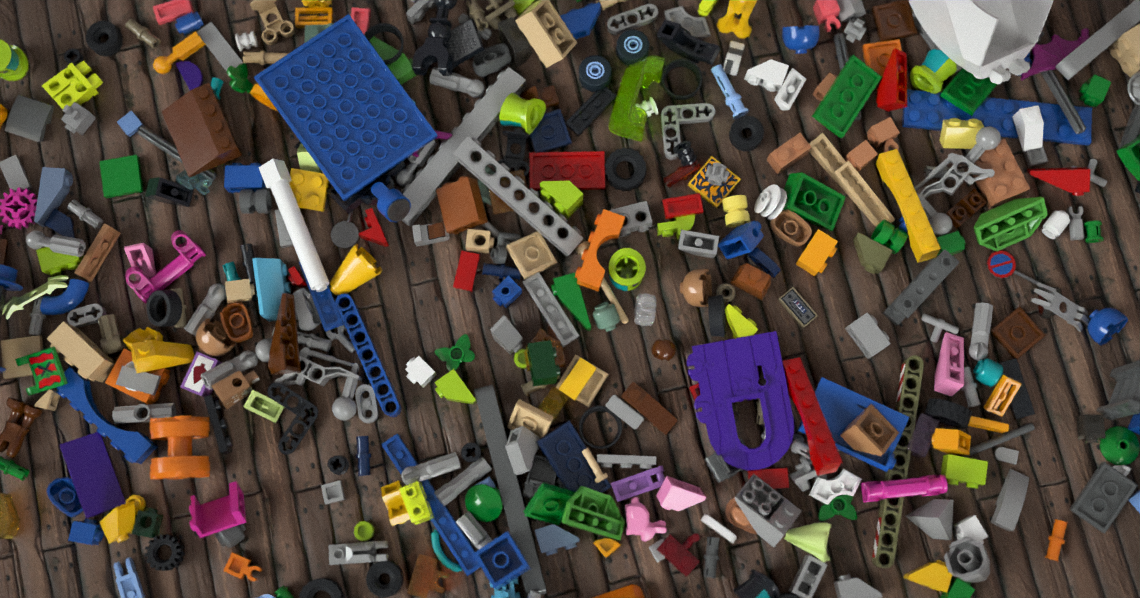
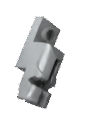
M375 541L329 545V565L388 561L389 554H377L376 552L377 549L388 548V542Z

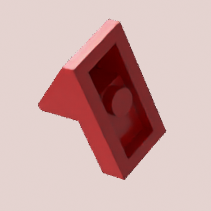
M372 208L365 210L367 217H364L369 229L360 232L359 236L378 245L389 246Z

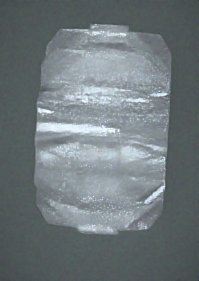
M648 293L638 294L634 308L635 324L651 326L654 323L657 301L655 295Z

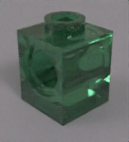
M146 507L145 511L138 510L132 534L149 538L158 536L163 515L158 514V510ZM150 517L152 524L147 528L145 520Z

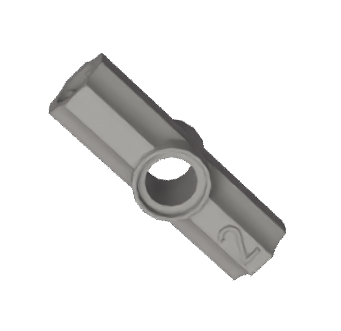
M175 403L114 407L113 410L114 424L150 423L152 418L176 416ZM147 409L148 415L142 418V411Z

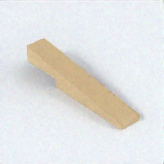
M823 133L809 143L811 146L810 154L875 227L884 219L890 223L896 220L852 164L843 159Z

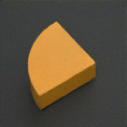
M602 538L593 542L605 558L620 546V543L610 538Z

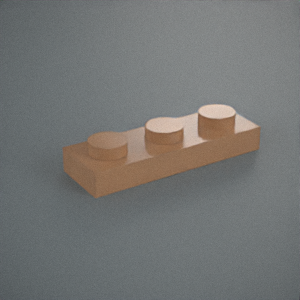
M104 223L74 273L92 282L121 233Z

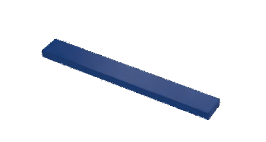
M398 433L381 444L400 474H402L406 467L418 465ZM422 481L421 483L427 496L426 501H429L435 517L430 520L465 574L469 576L481 567L473 554L476 551L457 525L447 507L443 506L434 494L436 490L430 481Z

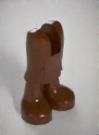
M8 397L6 405L11 409V414L0 435V453L7 449V456L15 458L22 447L26 434L30 431L32 423L42 415L44 410L34 407V405H30L27 402ZM24 413V418H23V420H22V423H19V420H20L22 414Z

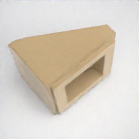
M48 390L35 403L34 407L55 411L60 395L56 391Z

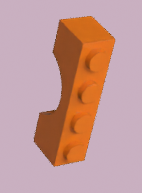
M603 209L602 214L597 215L594 223L597 225L595 232L591 231L588 242H590L589 249L584 250L581 260H584L582 267L578 266L575 273L578 285L599 292L605 276V269L597 260V251L604 242L619 238L625 222V216Z

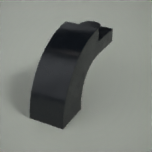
M664 20L657 33V37L666 47L679 56L697 64L701 61L712 65L720 51L719 45L699 40L687 33L681 24L669 20Z

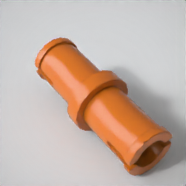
M1055 519L1052 534L1048 537L1050 541L1045 558L1058 561L1061 546L1065 543L1063 538L1068 523Z

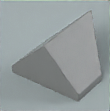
M933 499L905 516L932 539L952 540L953 500Z

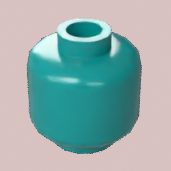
M990 358L978 361L973 373L977 381L988 387H993L1003 375V366Z

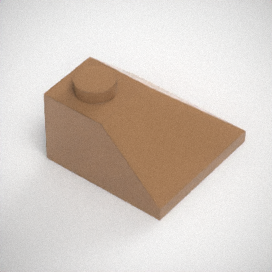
M870 404L845 428L840 436L856 451L882 456L899 432Z

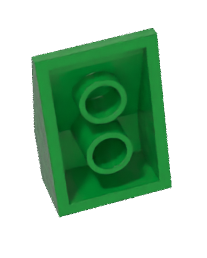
M803 172L790 173L784 187L787 199L783 210L793 211L804 221L833 231L846 196Z

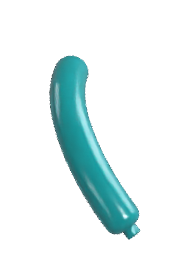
M434 530L431 533V541L439 561L454 572L462 571L460 565L452 562L444 554L439 542V533L437 530Z

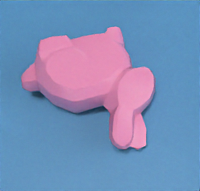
M633 497L631 503L625 505L626 535H640L641 540L646 542L652 539L655 533H666V522L660 520L651 523L649 511L645 505L640 503L638 497Z

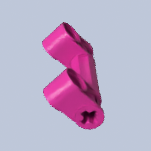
M178 230L172 234L171 242L180 255L150 279L138 267H130L126 271L127 284L145 304L153 292L166 288L189 268L194 266V262L202 256H206L202 248L186 232ZM178 237L186 238L183 244L175 243ZM133 273L140 275V278L136 281L129 279Z
M944 475L861 483L863 503L897 497L940 495L941 493H946L948 488Z

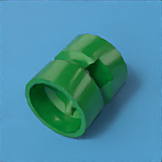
M884 219L874 229L871 239L893 250L892 253L896 254L906 242L908 234L900 228L894 229V225Z

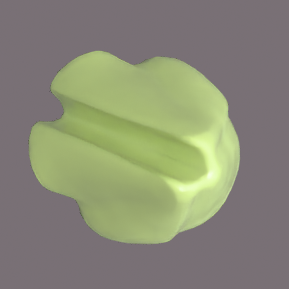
M813 523L789 529L785 533L784 539L815 556L824 563L830 561V556L826 550L831 528L830 523Z

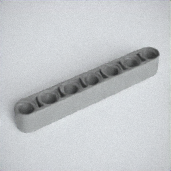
M1140 0L1132 2L1066 56L1055 68L1067 80L1071 79L1112 45L1122 34L1140 21Z

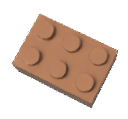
M1002 139L995 149L985 150L974 163V165L982 169H993L995 171L994 177L975 181L983 198L987 201L988 209L1022 196L1030 190L1005 139Z

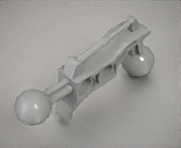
M991 126L981 128L976 134V144L965 157L950 153L941 164L915 187V191H917L950 162L953 164L940 181L926 186L918 195L935 236L947 235L952 229V220L945 213H937L925 198L930 194L945 192L952 196L964 181L972 185L975 181L994 177L995 171L993 169H982L974 165V163L985 150L995 149L1001 142L1000 132L996 128ZM960 164H965L968 166V171L961 173L957 170V167ZM970 175H978V177L972 178ZM947 179H953L956 184L954 187L948 188L944 182Z
M263 339L256 345V356L262 362L268 363L270 359L269 353L272 339ZM304 347L299 352L300 363L305 362L304 370L284 374L276 379L275 382L281 383L284 386H291V384L301 386L306 379H309L324 387L330 379L340 376L347 377L342 397L334 401L332 412L339 420L346 421L351 419L357 409L356 403L353 400L358 380H363L362 377L357 375L359 364L340 360L334 356ZM313 356L326 361L337 362L350 366L352 369L350 372L341 367H323L310 361L309 358ZM318 370H322L323 373L320 379L315 378V373Z

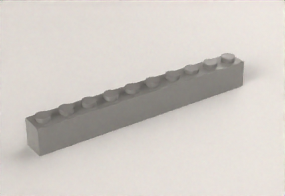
M510 67L500 72L495 84H491L487 88L485 96L475 102L474 109L470 113L465 114L460 126H456L451 131L452 137L440 144L439 151L435 155L430 156L425 168L420 169L415 175V180L411 184L408 183L403 189V195L409 199L411 208L407 216L401 221L409 227L412 226L436 197V189L441 188L443 184L447 183L462 165L452 157L453 152L468 136L471 139L474 137L481 142L498 122L500 110L506 97L513 92L520 95L527 87L526 79Z

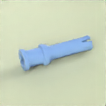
M722 65L714 66L711 72L725 95V103L732 110L733 118L737 119L746 115L749 110L744 107L741 95L735 92Z

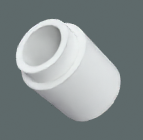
M1062 210L1054 211L1043 225V234L1051 239L1059 237L1070 223L1069 215Z

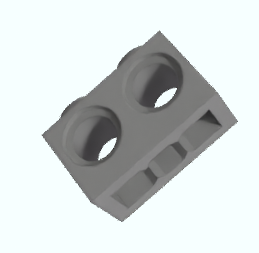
M647 201L610 210L625 216L627 225L622 227L620 237L628 236L631 232L637 230L638 232H645L649 230V227H652V218ZM641 214L645 217V220L640 222L635 217Z

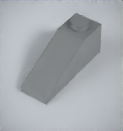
M505 316L490 329L493 339L510 355L513 352L517 353L522 348L523 337Z

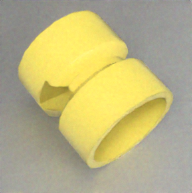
M745 195L730 196L722 200L723 211L727 212L725 215L726 227L732 228L751 222L750 215L745 210L748 207Z

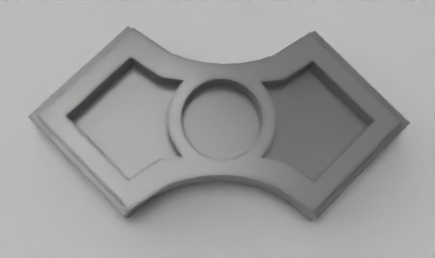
M682 6L664 11L666 20L681 24L683 29L697 39L710 36L711 33L705 17H693L685 12Z

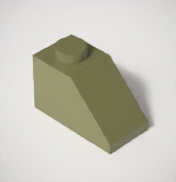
M858 232L853 238L860 264L865 267L866 271L872 274H879L893 250Z

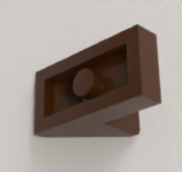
M554 85L538 90L536 86H533L520 95L525 100L541 99L544 101L546 108L559 104Z

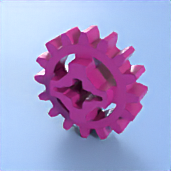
M20 187L17 188V192L12 188L10 189V194L4 192L5 198L0 199L2 203L0 205V210L2 211L0 212V217H4L2 222L8 223V226L12 228L15 226L17 229H21L22 225L29 228V222L35 224L34 218L38 200L35 198L37 195L31 193L28 189L23 191Z

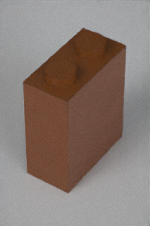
M462 176L458 178V181L445 183L441 188L436 189L447 233L459 234L488 222L477 179Z

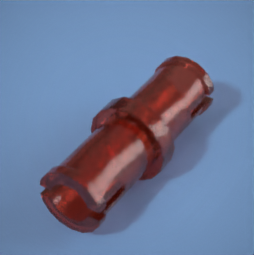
M696 160L688 166H679L676 168V171L664 177L665 183L672 179L671 182L666 184L667 187L671 188L681 180L685 181L689 175L700 170V164L692 167L698 161Z

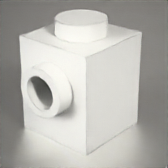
M420 356L417 358L413 357L406 364L407 368L405 370L408 372L406 377L413 384L418 382L423 388L437 375Z
M976 515L968 516L953 525L957 532L956 537L958 540L969 537L976 542L984 543L983 539L988 537Z

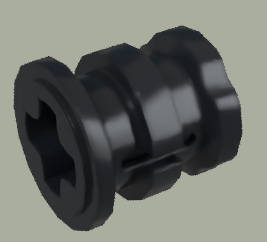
M683 141L673 149L679 160H681L682 166L691 165L697 159L693 148H691L690 141Z
M470 442L463 446L461 454L467 462H475L481 457V450L477 444ZM469 449H471V450L476 449V450H475L476 456H475V457L470 456V457L468 458L467 456L469 455V453H468L467 451H468Z
M335 455L328 460L327 466L334 474L343 475L349 469V461L344 456ZM339 462L342 464V467L337 468L334 466V463Z

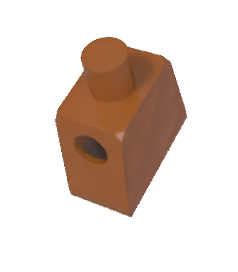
M745 263L738 267L730 284L762 301L771 285V276Z

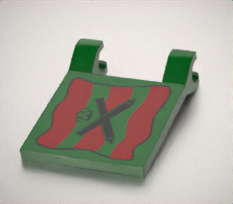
M55 346L15 359L17 366L29 363L36 382L35 386L26 388L28 396L68 384Z

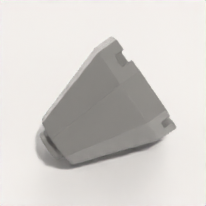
M969 537L952 542L949 547L950 551L946 552L944 556L948 572L966 582L979 583L986 580L990 573V560L983 543L976 542Z

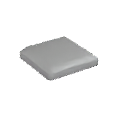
M664 538L648 547L656 562L665 558L656 550L664 541Z

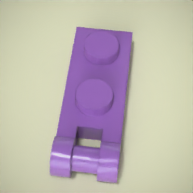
M663 465L612 482L611 486L617 502L660 488L665 480ZM656 475L658 482L652 483L650 476Z

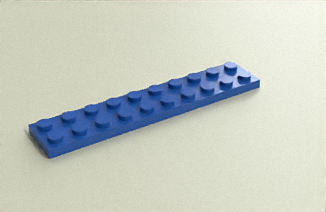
M907 90V107L903 108L902 127L941 131L943 120H949L950 118H958L960 120L978 119L983 123L984 127L991 126L996 128L1000 132L1001 137L1019 139L1013 116L1020 109L1038 105L1044 122L1043 141L1078 145L1091 144L1092 108L1074 106L1086 126V130L1083 133L1076 134L1059 104L987 97L971 116L941 97V93L932 94L926 91Z

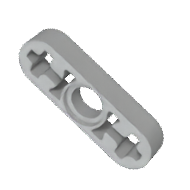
M646 4L612 16L607 22V30L612 35H618L652 23L657 19L658 9L653 4ZM647 10L653 12L652 16L646 14ZM634 15L638 21L636 23H629L627 18ZM613 22L618 25L617 29L614 26L612 27Z

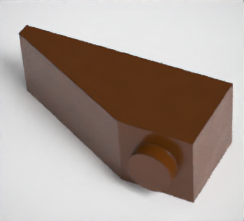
M634 382L630 384L620 397L621 400L643 416L645 420L665 436L678 421L651 395Z

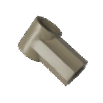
M116 315L100 316L98 318L102 335L100 343L104 354L109 355L122 351L124 348L126 349Z

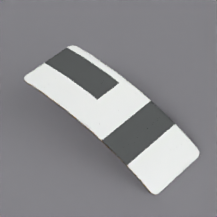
M734 41L730 42L723 67L725 73L737 75L744 44Z

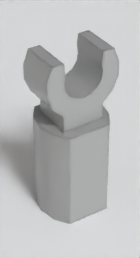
M1069 207L1066 213L1070 218V240L1084 239L1083 219H1081L1083 208L1078 207L1077 214L1072 211L1073 208Z

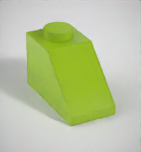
M454 369L435 382L437 385L435 391L440 398L445 396L448 401L474 405L477 403Z

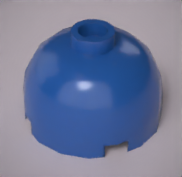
M814 25L784 27L782 32L785 46L790 50H795L796 54H806L807 50L817 45L820 36L819 26Z
M1104 308L1100 311L1096 309L1089 316L1091 320L1088 323V333L1096 343L1102 346L1113 338L1111 336L1115 332L1119 333L1128 319L1126 315L1114 308Z

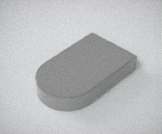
M999 447L995 450L994 456L997 460L1014 465L1017 464L1019 451L1005 447Z

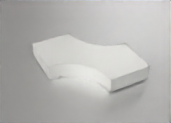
M845 469L832 479L825 480L817 477L809 495L828 505L836 496L843 494L854 496L862 478Z

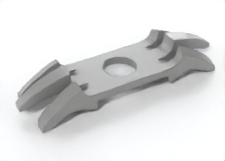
M1037 284L1038 287L1048 292L1036 288L1034 292L1045 298L1048 302L1032 298L1031 302L1055 313L1066 320L1068 324L1076 327L1079 332L1083 329L1081 322L1088 326V312L1084 307L1073 303L1048 285ZM1061 302H1065L1067 306L1064 313L1059 309Z

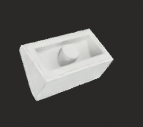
M794 68L789 72L774 99L782 111L791 108L806 81V78Z

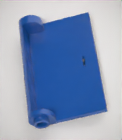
M821 377L814 393L837 449L885 472L888 469L892 470L896 463L893 452L909 417ZM870 404L899 432L882 456L856 451L840 436L845 428ZM801 420L800 425L798 427V431L806 435L805 428Z

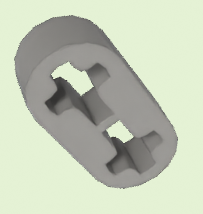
M90 304L71 310L67 315V321L77 328L97 323L100 316L106 315V310L99 304ZM95 309L100 311L99 313H97V317L94 315H89L94 313ZM76 315L84 316L79 318L78 322L74 321Z

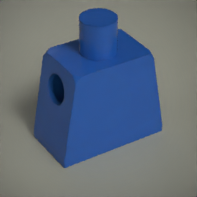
M754 220L737 226L718 243V247L727 260L752 252L764 237L760 230L761 224Z

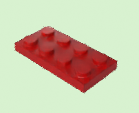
M604 151L529 152L530 188L540 191V183L542 181H570L579 190H605Z

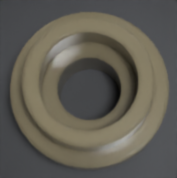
M728 283L721 284L716 290V296L723 295L724 302H730L735 297V289ZM727 290L729 295L724 296L722 291Z

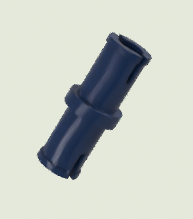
M484 263L482 275L499 276V279L509 276L510 278L520 280L521 273L518 268L508 267L505 264L494 265Z
M369 436L356 437L357 454H355L356 458H358V476L371 475Z

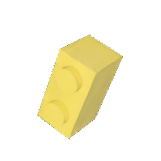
M950 118L949 120H943L940 135L942 147L972 149L976 144L977 132L984 127L983 123L978 119L960 120L958 118Z

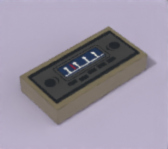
M794 287L778 299L802 329L818 317L816 312Z

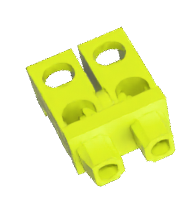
M82 61L76 66L73 63L69 64L68 68L59 72L44 83L42 87L64 109L66 105L71 107L74 102L81 106L84 102L89 101L93 95L95 96L99 93L96 89L103 81L95 73L86 79L84 76L92 71V69L85 61Z
M417 481L399 488L412 523L418 525L435 518L429 501H426L427 496L421 482Z

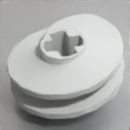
M774 184L767 187L756 200L754 211L760 213L762 217H767L768 220L775 219L785 206L787 199L786 191Z

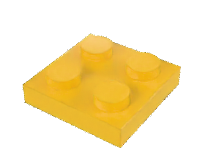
M291 168L290 177L292 181L289 184L299 208L324 212L329 180L323 173Z

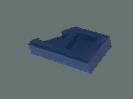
M54 209L44 225L62 236L76 238L73 219Z

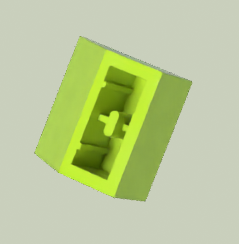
M542 181L540 183L541 199L554 206V211L557 214H562L566 219L583 204V193L570 181Z

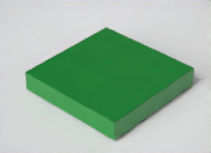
M138 155L99 161L105 198L143 192Z
M543 482L525 508L524 515L559 526L567 501L576 492Z

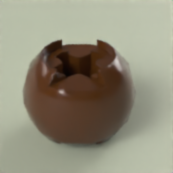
M658 339L652 345L651 351L655 358L669 361L674 357L676 347L671 341Z

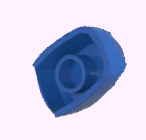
M68 477L58 478L48 485L47 496L51 503L61 512L72 518L83 512L72 479Z

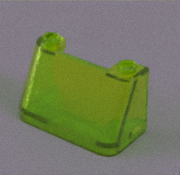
M652 55L626 67L609 120V130L611 133L642 142L647 113L644 109L636 107L635 104L640 87L648 89L653 82L660 83L665 58Z

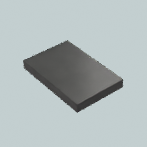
M1101 462L1069 510L1105 534L1138 484L1107 463Z

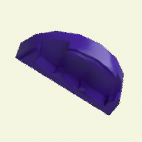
M188 61L175 63L189 90L202 85L204 78L202 72L195 64Z

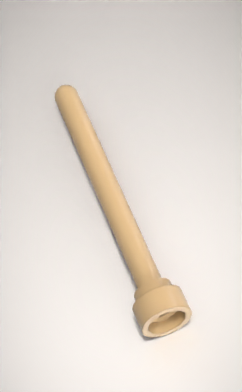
M588 241L579 244L575 248L577 254L582 257L584 250L589 249L590 244ZM603 278L601 288L610 303L615 305L621 322L623 324L628 323L627 315L606 279Z

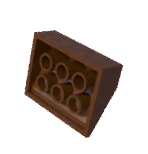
M210 83L190 90L162 111L189 178L242 156L216 92Z

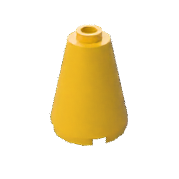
M355 244L330 280L329 284L331 286L329 288L336 296L347 294L378 276L383 270L381 266L378 268L375 266L377 261L363 247L358 249V244Z

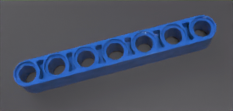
M340 294L335 301L336 307L381 409L389 417H397L402 410L401 404L358 307L350 295ZM344 300H350V305L347 308L341 307ZM357 317V323L349 325L350 318ZM365 334V340L360 343L357 342V336ZM367 351H372V358L365 360L364 354ZM375 368H380L381 370L378 377H372V371ZM384 385L388 386V392L385 395H380V388ZM390 403H395L397 406L396 410L391 413L388 412L387 406Z

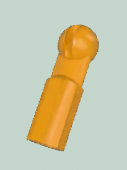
M193 32L172 47L173 53L167 57H157L154 60L153 67L158 73L166 74L171 70L173 62L178 59L181 61L185 60L202 48L205 43L196 32Z

